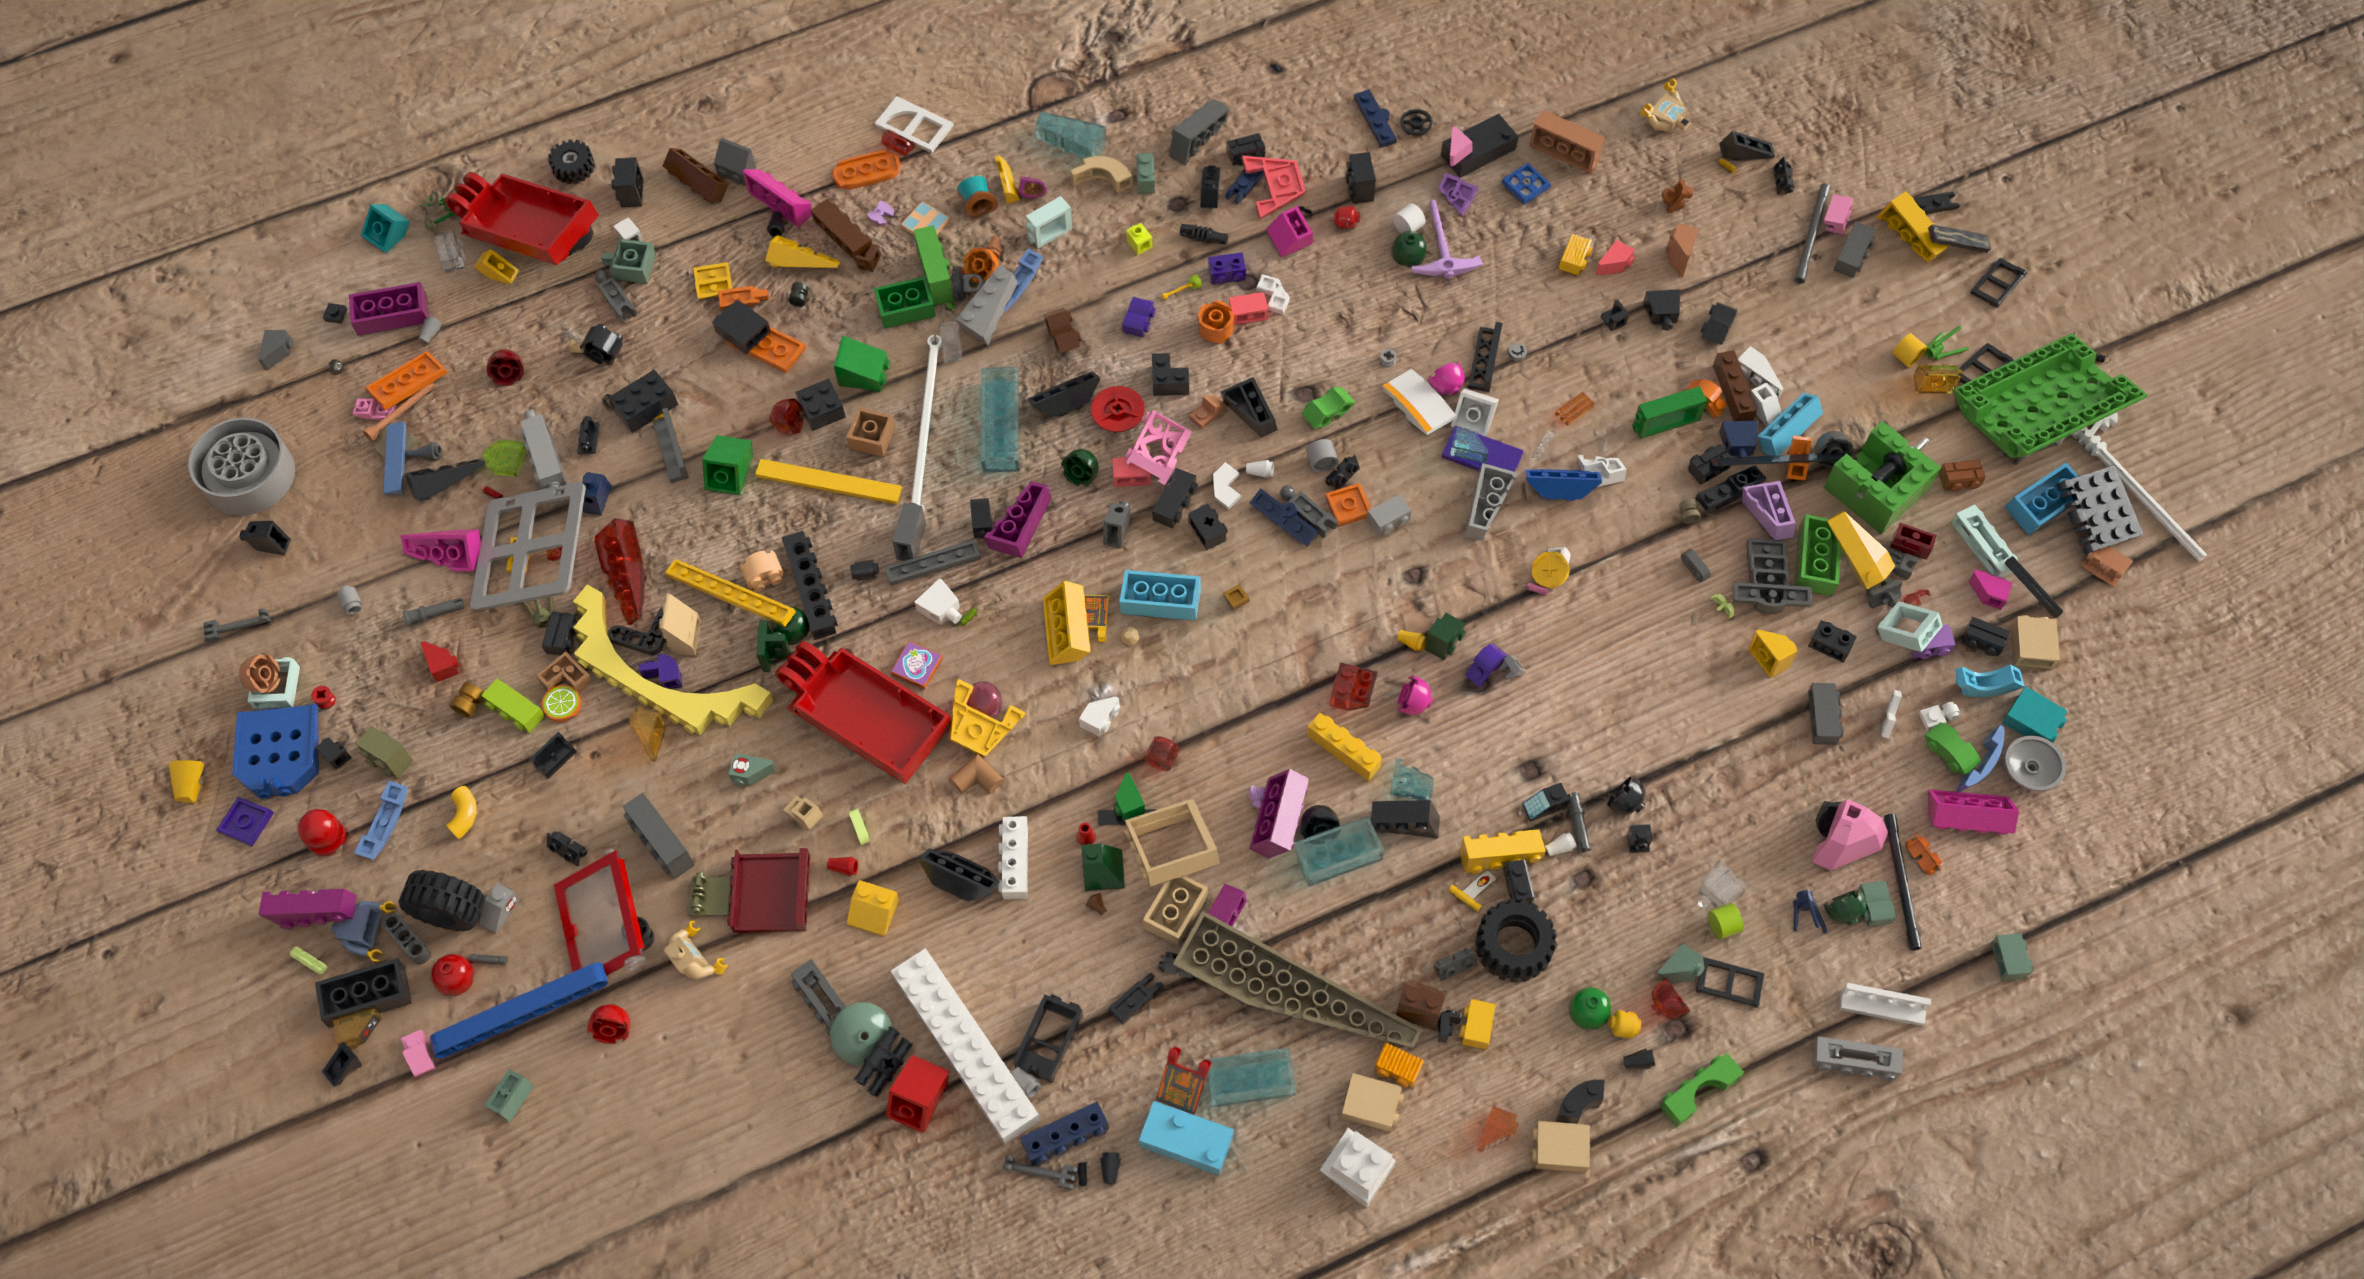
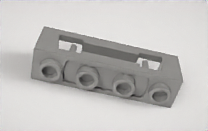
M1819 1036L1813 1042L1812 1067H1817L1821 1071L1837 1070L1841 1074L1847 1075L1857 1073L1866 1078L1877 1076L1882 1077L1886 1081H1894L1902 1074L1903 1049ZM1839 1055H1845L1865 1059H1873V1057H1877L1878 1059H1875V1062L1846 1057H1842L1841 1059L1836 1058L1839 1057Z

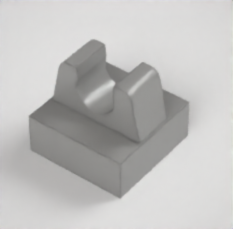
M1510 654L1504 658L1505 662L1500 666L1502 671L1510 669L1509 674L1506 675L1508 679H1513L1517 676L1521 677L1526 673L1518 659Z

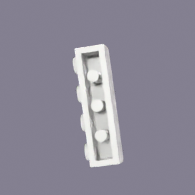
M1027 816L1003 817V824H999V836H1003L1002 843H999V855H1002V861H999L998 869L999 874L1002 873V880H999L998 892H1002L1003 899H1028Z

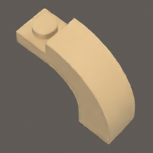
M1088 157L1083 159L1082 166L1070 170L1071 181L1074 186L1090 179L1101 178L1109 181L1117 193L1133 187L1132 175L1127 167L1110 157Z

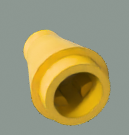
M1400 630L1397 641L1404 643L1416 652L1418 650L1423 651L1425 648L1427 637L1424 634Z

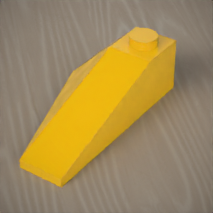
M778 235L771 240L765 259L766 262H769V265L777 268L779 266L838 268L841 264V261L823 253L815 254L812 248L798 247V242Z
M1844 511L1828 519L1827 523L1859 583L1866 589H1869L1885 580L1895 567L1888 551Z

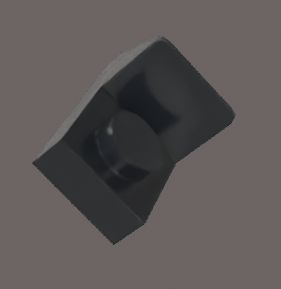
M342 1042L322 1070V1073L335 1087L343 1082L350 1070L360 1068L362 1064L347 1044Z

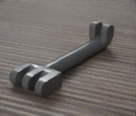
M259 609L260 616L223 625H219L216 620L204 622V640L206 642L220 640L219 633L271 622L270 615L266 609Z
M1006 1156L1005 1164L1003 1165V1170L1060 1180L1058 1187L1067 1190H1073L1074 1185L1066 1183V1181L1075 1182L1076 1177L1068 1175V1172L1076 1174L1078 1168L1063 1165L1062 1172L1017 1163L1014 1162V1157Z

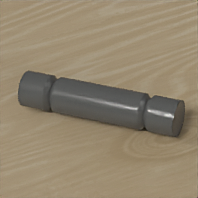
M470 954L469 962L506 965L508 958L505 956Z

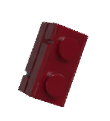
M1899 523L1892 538L1890 548L1927 560L1934 547L1937 535Z

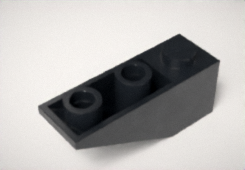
M1214 165L1203 167L1200 207L1218 208L1220 167Z

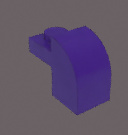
M1495 644L1487 645L1473 659L1474 662L1465 673V676L1478 687H1482L1492 671H1497L1508 654Z
M658 654V661H647L639 664V672L644 679L659 677L661 686L667 689L683 687L681 672L672 657Z

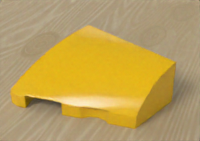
M996 156V166L1007 204L1020 201L1008 163L1002 157Z
M177 760L169 762L175 801L196 803L201 788L198 782L204 768L202 761Z

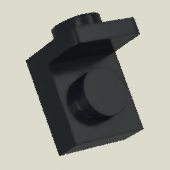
M1454 1010L1441 1012L1439 1016L1438 1042H1447L1448 1037L1452 1036L1453 1024H1460L1462 1014Z

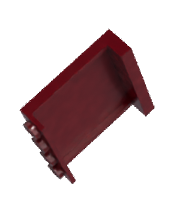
M799 848V853L740 854L738 850H735V857L731 858V868L734 869L733 876H730L732 895L728 897L731 914L727 915V925L730 926L733 933L807 930L811 856L808 848Z

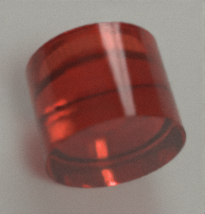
M1155 736L1144 756V760L1156 769L1170 771L1180 752V748L1176 743L1165 737Z

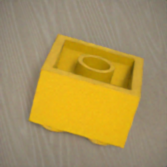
M1763 630L1755 631L1748 647L1749 652L1770 679L1789 669L1798 652L1794 642L1790 641L1787 636Z
M859 880L851 898L847 925L885 937L900 901L897 892Z

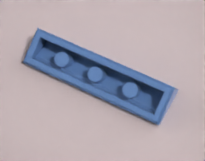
M405 422L387 425L384 494H403L407 428Z

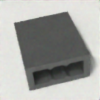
M904 503L892 540L897 560L905 561L917 557L926 521L923 507L916 503Z

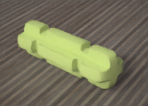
M294 947L290 951L292 958L300 961V963L314 970L319 975H322L327 970V966L323 962L318 961L301 948Z

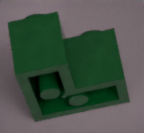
M1445 613L1441 619L1437 618L1428 631L1425 650L1445 661L1448 655L1452 656L1457 641L1461 642L1466 634V631H1464L1466 623L1448 613Z

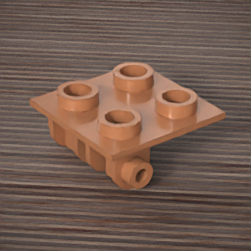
M2109 546L2090 552L2081 564V567L2114 587L2133 560Z

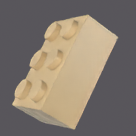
M1185 875L1166 881L1143 919V928L1179 947L1208 898V887Z

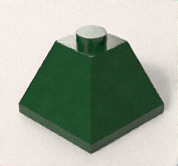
M1102 843L1081 845L1085 891L1125 888L1122 849Z

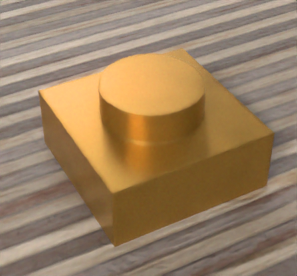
M1240 584L1223 593V597L1233 611L1249 602V597Z

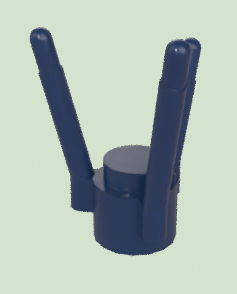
M1803 890L1796 894L1797 900L1793 901L1794 931L1798 930L1799 908H1801L1803 911L1810 910L1815 927L1819 928L1821 925L1825 934L1828 933L1812 891Z

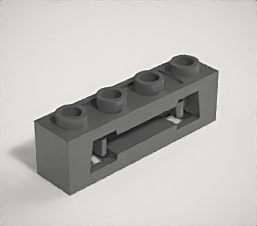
M810 959L791 972L794 979L791 983L797 992L801 990L805 996L802 997L808 1007H814L816 1012L813 1014L819 1023L824 1021L827 1026L825 1031L830 1037L832 1019L812 990L818 987L819 984L821 990L837 1011L832 1015L833 1019L846 1006L813 960Z

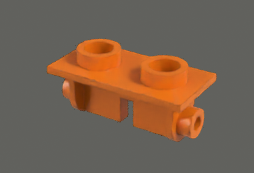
M1915 834L1916 840L1913 841L1911 838L1905 842L1906 848L1914 858L1920 855L1923 856L1917 862L1925 874L1933 875L1936 872V867L1940 871L1942 870L1939 865L1942 863L1941 859L1936 853L1931 854L1928 850L1930 845L1923 836L1919 838Z

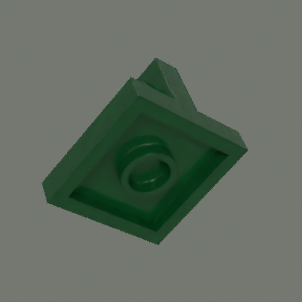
M759 620L756 656L762 671L771 672V659L787 658L791 655V649L785 634L779 632L771 633L767 620Z

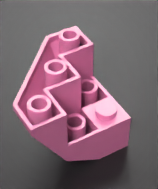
M1849 799L1843 801L1838 806L1826 841L1817 845L1811 863L1831 871L1881 851L1888 833L1882 818L1867 807Z

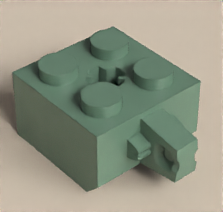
M621 239L618 241L616 251L613 253H602L601 260L603 265L610 266V273L615 280L647 284L656 254L651 242Z

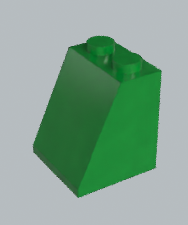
M842 336L834 362L838 386L881 392L882 385L886 384V370L890 369V359H888L887 352Z
M716 435L702 459L704 490L735 495L741 494L753 457L752 440Z

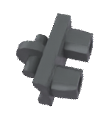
M1887 578L1881 582L1880 588L1874 585L1866 589L1869 606L1875 608L1887 604L1889 607H1894L1897 604V599L1901 597L1900 588L1903 583L1900 580L1893 581Z

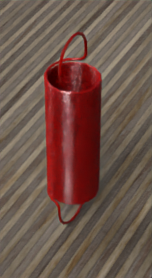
M487 486L482 489L483 493L495 499L503 498V494Z

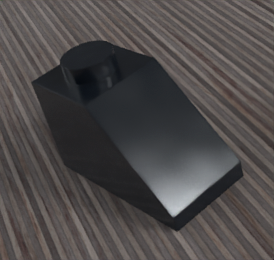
M989 498L970 499L974 538H984L987 532L990 533L992 531Z

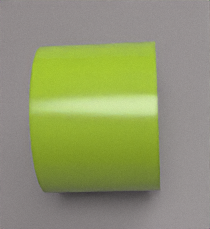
M1733 903L1708 911L1710 927L1719 940L1744 931L1741 914Z

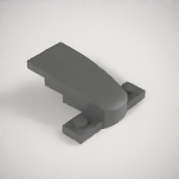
M1748 538L1747 560L1750 583H1733V603L1754 604L1755 610L1765 614L1780 613L1786 606L1811 607V587L1788 586L1789 570H1787L1788 555H1786V541Z

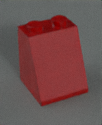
M912 1055L889 1090L886 1117L924 1133L948 1085L950 1071Z

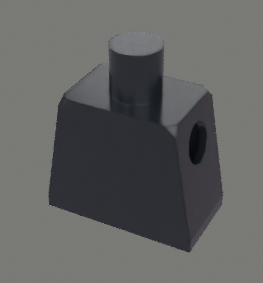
M1680 289L1646 291L1643 304L1653 325L1661 324L1662 330L1669 331L1673 328V324L1677 323L1680 314Z
M250 521L246 530H241L239 534L240 540L247 541L255 550L285 555L291 541L274 521Z

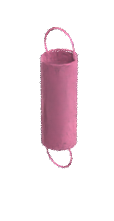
M1532 583L1527 585V590L1543 595L1548 593V588Z

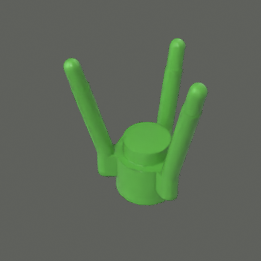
M1961 326L1956 327L1943 338L1941 337L1945 333L1941 332L1926 345V356L1930 359L1935 358L1939 360L1942 357L1969 350V347L1942 353L1944 350L1942 343L1960 330Z

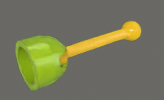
M1195 274L1188 279L1186 285L1171 292L1162 293L1161 298L1166 300L1168 296L1188 287L1198 289L1202 287V282L1199 276Z

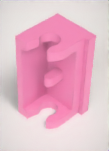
M1833 194L1824 224L1834 227L1826 226L1825 230L1843 235L1852 211V197Z

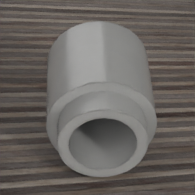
M351 586L342 587L338 591L337 597L343 611L348 615L357 614L362 609V602L356 588Z

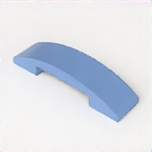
M1030 248L1026 250L1018 261L1020 265L1013 273L1017 285L1004 308V312L1022 295L1042 262L1043 256Z
M2002 725L1990 731L1982 744L1988 749V752L1977 770H1972L1964 775L1955 790L1960 792L1978 783L1996 765L2004 743V727Z
M388 781L380 797L383 802L367 835H362L354 854L374 860L381 852L401 814L407 794V786Z

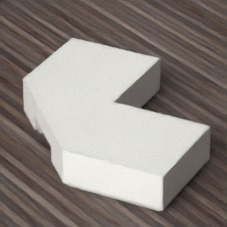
M1262 274L1256 291L1264 292V294L1271 296L1267 305L1269 311L1284 315L1290 297L1283 289L1279 279Z
M1225 462L1213 474L1214 498L1229 510L1241 499V495L1229 486L1239 477V472Z
M1894 690L1886 708V717L1882 724L1881 735L1888 739L1896 722L1895 714L1902 698L1900 691Z

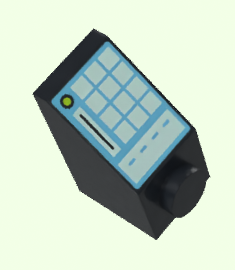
M1558 783L1542 789L1523 802L1522 806L1531 822L1565 810L1570 799L1562 783Z

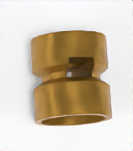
M464 682L458 691L459 696H455L449 706L459 715L470 719L477 710L476 705H480L484 700L481 696L484 691L471 683Z

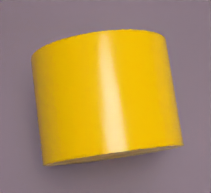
M1910 333L1898 343L1892 355L1910 368L1924 355L1927 346Z

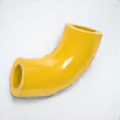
M466 786L458 787L450 797L456 806V813L446 826L458 839H461L473 826L477 815L476 800Z

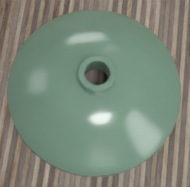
M858 1002L848 1005L836 1015L830 1029L831 1045L835 1053L845 1062L863 1066V1059L867 1058L874 1048V1043L881 1040L889 1026L892 1027L891 1020L880 1007L874 1004ZM862 1032H867L866 1039H861Z

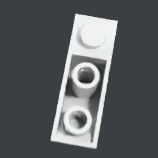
M1750 346L1738 358L1744 377L1758 387L1767 383L1779 399L1783 391L1780 381L1766 357Z

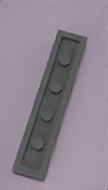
M974 539L885 566V570L892 586L981 559Z

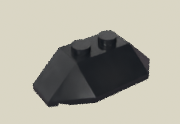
M1092 371L1028 398V402L1035 409L1055 417L1064 416L1067 412L1073 409H1080L1089 403L1100 378Z
M928 848L919 858V863L933 886L967 902L990 895L1000 882L988 868L953 852L935 851Z

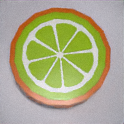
M569 685L552 687L542 699L543 712L550 720L555 722L569 721L568 719L574 718L579 713L582 706L579 692Z

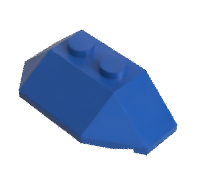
M1525 469L1527 482L1543 498L1548 500H1581L1602 484L1600 472Z

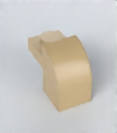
M796 796L783 809L786 815L796 821L806 831H810L823 817L819 807L806 797L801 799Z

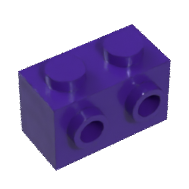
M1243 252L1208 257L1211 285L1246 280Z

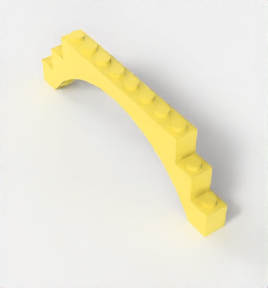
M587 584L573 600L577 613L582 616L573 627L577 633L576 637L583 642L574 653L577 663L583 669L588 668L592 670L596 677L607 679L611 686L622 688L626 695L637 697L641 704L645 706L650 705L659 715L665 714L674 724L680 723L689 733L693 734L695 732L701 736L713 719L720 725L725 724L731 727L742 711L749 716L754 715L760 718L773 702L771 693L755 683L727 692L699 694L663 688L644 679L626 665L611 644L606 625V600L603 594Z

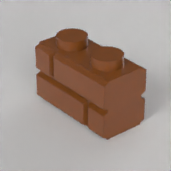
M1980 460L1944 463L1939 471L1944 490L1977 489L1982 485L1986 477Z

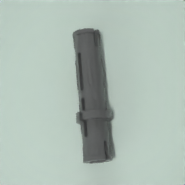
M1573 792L1571 795L1567 794L1570 799L1569 817L1572 818L1578 852L1585 853L1591 850L1584 820L1585 810L1582 809L1579 793Z

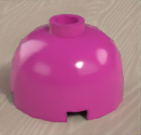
M1451 362L1435 370L1436 375L1433 377L1430 375L1427 379L1430 386L1438 394H1450V396H1453L1460 392V388L1465 381V374L1459 362H1456V365Z
M1411 675L1408 677L1411 681L1408 684L1404 683L1400 691L1397 703H1401V706L1397 710L1412 716L1418 715L1426 708H1429L1433 698L1431 697L1430 686L1419 677Z

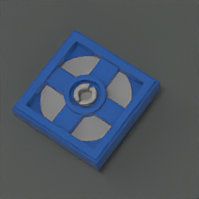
M1529 163L1503 178L1501 182L1524 205L1548 190L1551 186Z

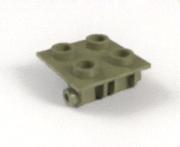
M696 873V876L691 879L688 916H727L729 914L728 897L731 895L730 877H704V873Z

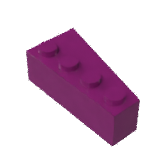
M346 889L318 890V893L300 890L299 894L279 891V895H273L270 891L262 892L258 915L280 925V928L286 930L297 926L309 927L311 924L341 923L344 920L353 919L357 895Z

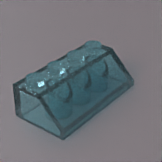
M1369 816L1294 842L1300 869L1308 887L1381 861L1384 855V849Z

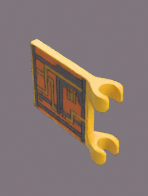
M1084 595L1088 629H1098V642H1106L1109 596Z

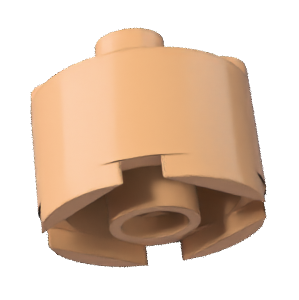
M770 550L771 553L767 554L765 551L756 552L745 558L746 562L743 565L740 563L739 567L748 588L754 589L756 593L763 591L767 585H778L783 581L782 576L784 573L774 551Z

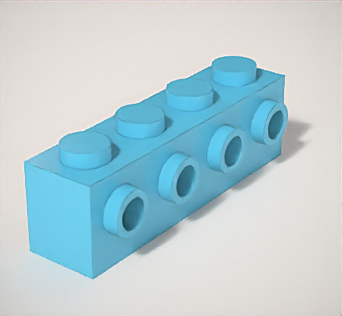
M1803 393L1757 436L1762 453L1771 456L1780 455L1791 444L1792 435L1800 436L1823 414L1818 396Z

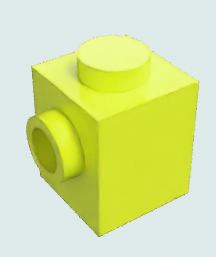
M1142 223L1131 226L1126 230L1127 242L1137 255L1153 248L1152 236Z

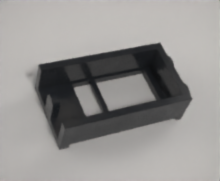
M1044 994L1013 1060L1014 1067H1019L1027 1073L1053 1083L1072 1038L1083 1018L1081 1007L1073 1002L1065 1003L1056 995L1051 994L1048 996ZM1047 1010L1073 1020L1061 1047L1053 1046L1034 1038ZM1032 1041L1051 1048L1056 1053L1058 1052L1055 1061L1028 1051Z

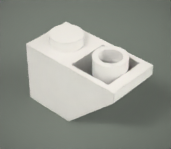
M1765 383L1751 390L1750 393L1757 409L1756 414L1767 427L1782 411L1777 395Z
M1115 696L1089 703L1079 718L1080 727L1099 737L1103 732H1107L1111 725V719L1113 716L1116 717L1120 711L1119 698Z

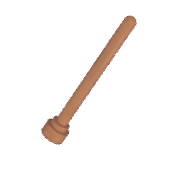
M434 383L419 390L375 426H367L362 430L364 436L371 442L376 440L380 434L379 431L434 389Z

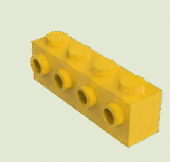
M1319 713L1308 725L1307 737L1368 782L1381 768L1382 758L1380 754L1366 747L1359 738L1355 739L1344 727L1336 725L1329 716Z

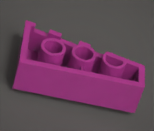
M1033 481L1016 498L1017 501L1012 507L1009 506L1003 518L994 524L990 533L987 532L984 536L988 549L1019 558L1023 557L1052 499L1047 485Z

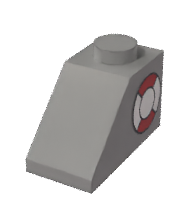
M496 883L485 899L479 925L497 934L520 901L514 891Z

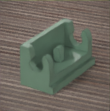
M509 1069L484 1106L494 1114L500 1115L508 1122H511L534 1085L525 1077Z

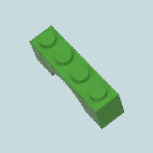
M1728 1053L1722 1057L1717 1055L1710 1061L1711 1066L1707 1069L1704 1067L1700 1068L1694 1074V1079L1691 1081L1686 1079L1678 1086L1680 1090L1676 1093L1671 1091L1662 1098L1664 1102L1660 1108L1676 1127L1693 1116L1697 1110L1694 1101L1696 1090L1704 1086H1715L1725 1091L1744 1074L1743 1070Z

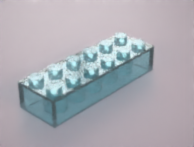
M1018 367L982 368L981 463L983 473L1020 471V387Z

